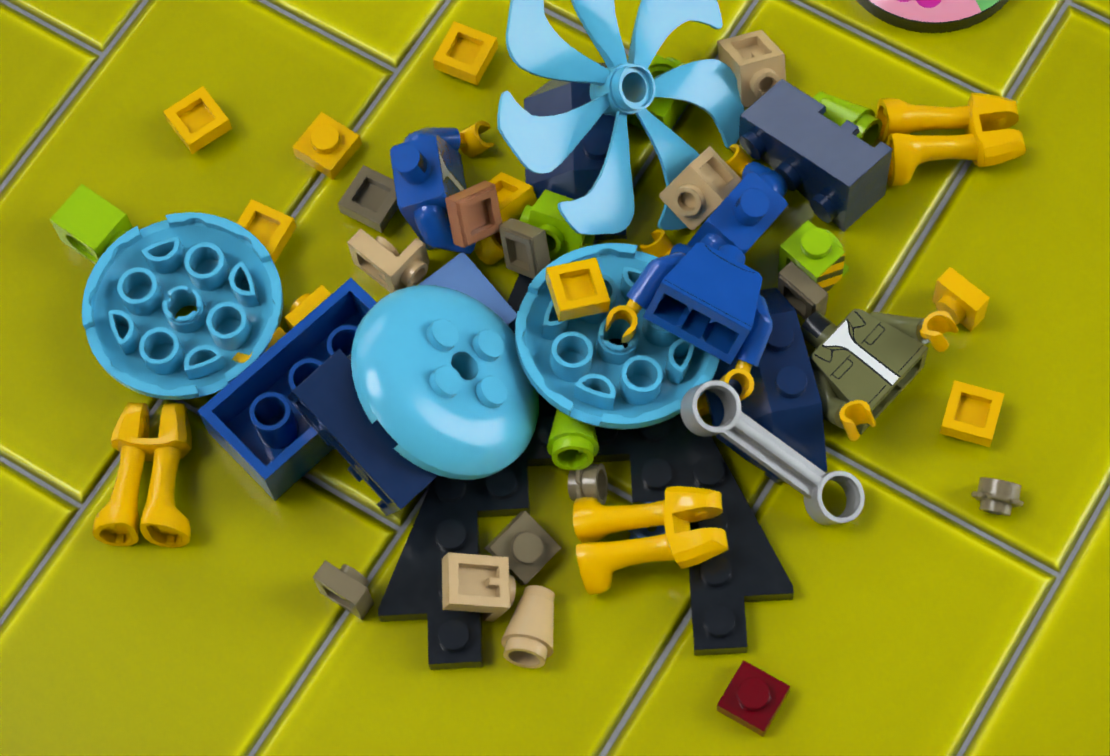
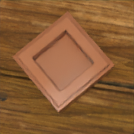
M482 181L445 198L453 243L455 245L465 248L499 232L502 218L495 184Z

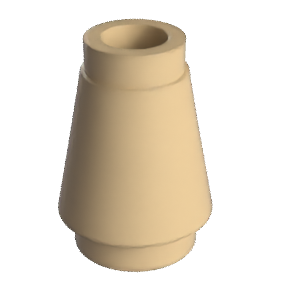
M538 585L525 587L523 596L501 639V644L505 648L503 656L510 663L524 668H540L545 665L546 658L553 654L555 594L550 589Z

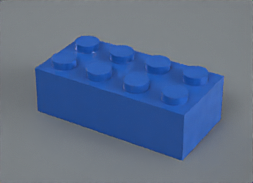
M352 278L340 286L197 411L208 433L274 501L334 449L332 445H326L287 396L339 348L346 356L351 353L353 339L361 320L377 303Z

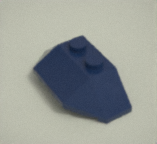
M598 63L604 66L605 68H608L605 63ZM551 79L524 99V110L535 116H554L568 112L591 101L590 84ZM602 114L575 149L552 172L536 174L525 168L526 183L533 186L537 200L545 189L572 199H578L588 193L604 164L616 116ZM625 229L615 234L595 235L594 240L627 239V232Z
M776 287L760 290V295L766 299L773 329L758 367L752 366L750 374L754 379V390L741 401V411L826 473L827 461L822 401L796 310ZM734 358L731 365L719 360L712 380H720L729 371L735 369L738 360ZM730 379L729 385L740 396L742 393L741 384L734 379ZM705 390L704 393L713 426H719L724 417L723 403L715 393ZM720 434L716 435L717 439L746 461L763 470L764 474L775 483L785 482Z

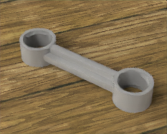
M711 380L697 385L686 392L681 401L680 409L685 426L692 433L702 437L720 434L803 494L806 511L814 521L826 526L850 522L861 513L865 502V494L860 481L854 475L839 470L825 473L741 411L739 395L731 385L720 380ZM705 390L715 393L723 403L724 417L719 426L706 424L698 413L697 401L700 394ZM828 480L837 482L843 488L846 495L845 510L838 517L830 514L822 501V490Z

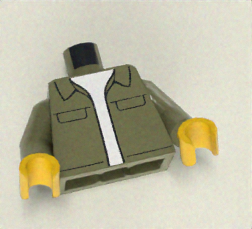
M854 309L836 326L820 312L815 311L801 326L804 340L816 348L809 359L822 401L823 419L845 429L847 437L851 441L858 440L860 434L862 435L870 425L875 427L877 425L876 418L924 368L928 347L924 344L931 343L938 352H944L949 347V343L943 333H958L959 331L950 314L946 311H936L929 314L926 318H916L878 312L867 313L861 309Z

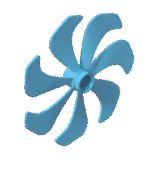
M511 0L506 29V46L513 62L522 70L535 76L558 81L589 83L591 98L590 102L562 114L535 116L524 110L510 92H502L498 105L497 128L520 163L526 169L536 174L552 172L575 149L602 114L616 116L606 158L594 185L586 195L571 201L559 202L557 205L562 217L577 234L600 235L619 233L629 226L633 218L635 204L627 127L628 114H636L648 135L661 164L666 187L700 155L646 109L652 103L654 97L685 101L699 107L712 117L726 148L729 149L732 144H736L740 137V115L745 110L741 103L737 79L729 66L716 59H704L678 66L654 78L648 70L649 65L665 39L681 24L687 21H694L714 29L722 28V17L717 0H641L633 28L628 60L619 32L614 0H571L584 29L608 68L586 57L557 34L545 16L544 0ZM664 204L657 224L658 228L662 230L687 228L672 210Z

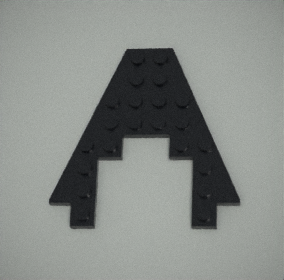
M519 274L507 302L516 313L519 311L520 305L528 292V286L533 280L522 274ZM614 338L608 340L612 344L623 345L624 348L628 346L627 343H621V339ZM540 394L539 414L535 431L524 452L514 462L500 472L485 478L460 480L438 475L431 482L379 605L378 616L381 622L428 619V664L430 670L483 667L482 613L443 610L442 558L448 552L480 555L479 518L517 516L520 511H526L530 515L528 466L555 465L552 461V456L547 451V444L557 409L549 404ZM681 413L664 422L638 429L621 430L595 426L599 451L594 457L593 463L630 461L633 504L665 500V490L667 487L672 486L705 488L719 491L722 494L723 513L721 515L690 523L691 530L699 528L724 529L729 550L718 556L689 567L694 656L747 653L744 602L793 600V585L712 436L702 437L692 433L685 426Z

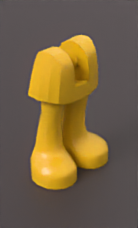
M971 93L968 105L957 107L913 105L897 98H880L878 101L876 118L882 122L879 140L893 148L887 180L890 187L903 186L909 183L916 167L924 162L960 159L972 160L976 166L986 167L1017 159L1026 153L1023 133L1016 129H1007L1015 125L1019 120L1017 103L1012 99L990 94ZM965 129V134L910 135V133L924 130Z
M129 402L125 406L111 437L112 447L120 452L118 474L109 502L101 509L94 520L93 536L98 541L112 546H131L138 542L139 532L141 531L145 539L161 547H182L190 542L191 527L189 519L176 508L174 496L180 459L184 458L192 449L191 427L184 404L165 403L163 405L158 438H149L150 416L146 403ZM144 461L153 462L147 499L140 521L138 498Z
M672 486L666 488L665 500L644 504L605 506L594 497L575 499L573 504V527L577 538L582 542L576 545V555L581 578L587 593L595 595L607 591L611 587L613 572L624 567L649 562L675 560L679 567L684 569L698 565L729 550L724 529L699 528L691 530L690 528L691 522L715 518L723 513L722 494L719 491L705 488ZM665 526L666 533L660 535L599 542L607 535Z

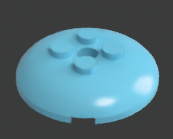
M185 212L165 215L167 220L151 224L140 230L136 226L119 237L107 248L95 264L87 280L82 300V323L88 343L104 370L126 388L149 397L167 400L194 399L221 391L265 352L275 330L280 325L283 311L281 280L278 270L265 246L247 229L226 218L205 213ZM190 305L197 307V311H192L186 316H178L177 319L175 318L176 313L181 308ZM238 352L247 355L252 353L251 357L242 364L232 360Z
M604 243L573 250L552 261L546 267L596 257L610 298V311L616 306L626 305L629 300L626 294L649 262L659 257L637 251L638 245ZM546 267L529 284L528 292L520 305L519 311H517L515 323L516 350L520 364L530 383L549 404L575 420L596 427L621 430L638 429L664 422L678 415L681 409V401L686 392L697 385L711 381L720 360L643 318L646 312L643 308L637 315L636 333L629 342H626L628 344L626 348L623 345L612 344L608 340L614 338L622 339L630 324L624 319H617L606 332V318L609 312L559 322L545 279Z
M418 285L402 288L386 295L361 320L353 339L351 351V368L355 389L371 423L373 424L378 420L385 431L398 443L393 449L416 466L439 476L460 480H474L500 472L524 452L536 428L539 414V393L530 383L520 364L516 350L515 333L493 310L460 291L436 285Z

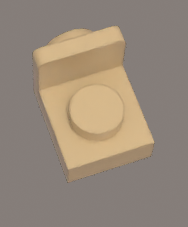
M763 30L717 41L718 58L731 68L737 78L739 95L744 107H750L781 79L786 81L785 54Z
M709 146L659 194V197L689 229L694 230L723 202L742 179Z
M362 229L347 242L353 263L390 293L402 288L416 286L427 273L430 261L426 244L418 238L400 255L395 247L385 238L378 236L374 239Z
M448 552L442 558L443 610L483 613V621L495 622L510 609L515 599L516 583L514 576L509 575V557Z

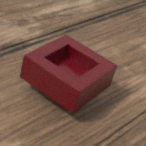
M743 660L719 700L717 711L764 737L789 694L790 686Z

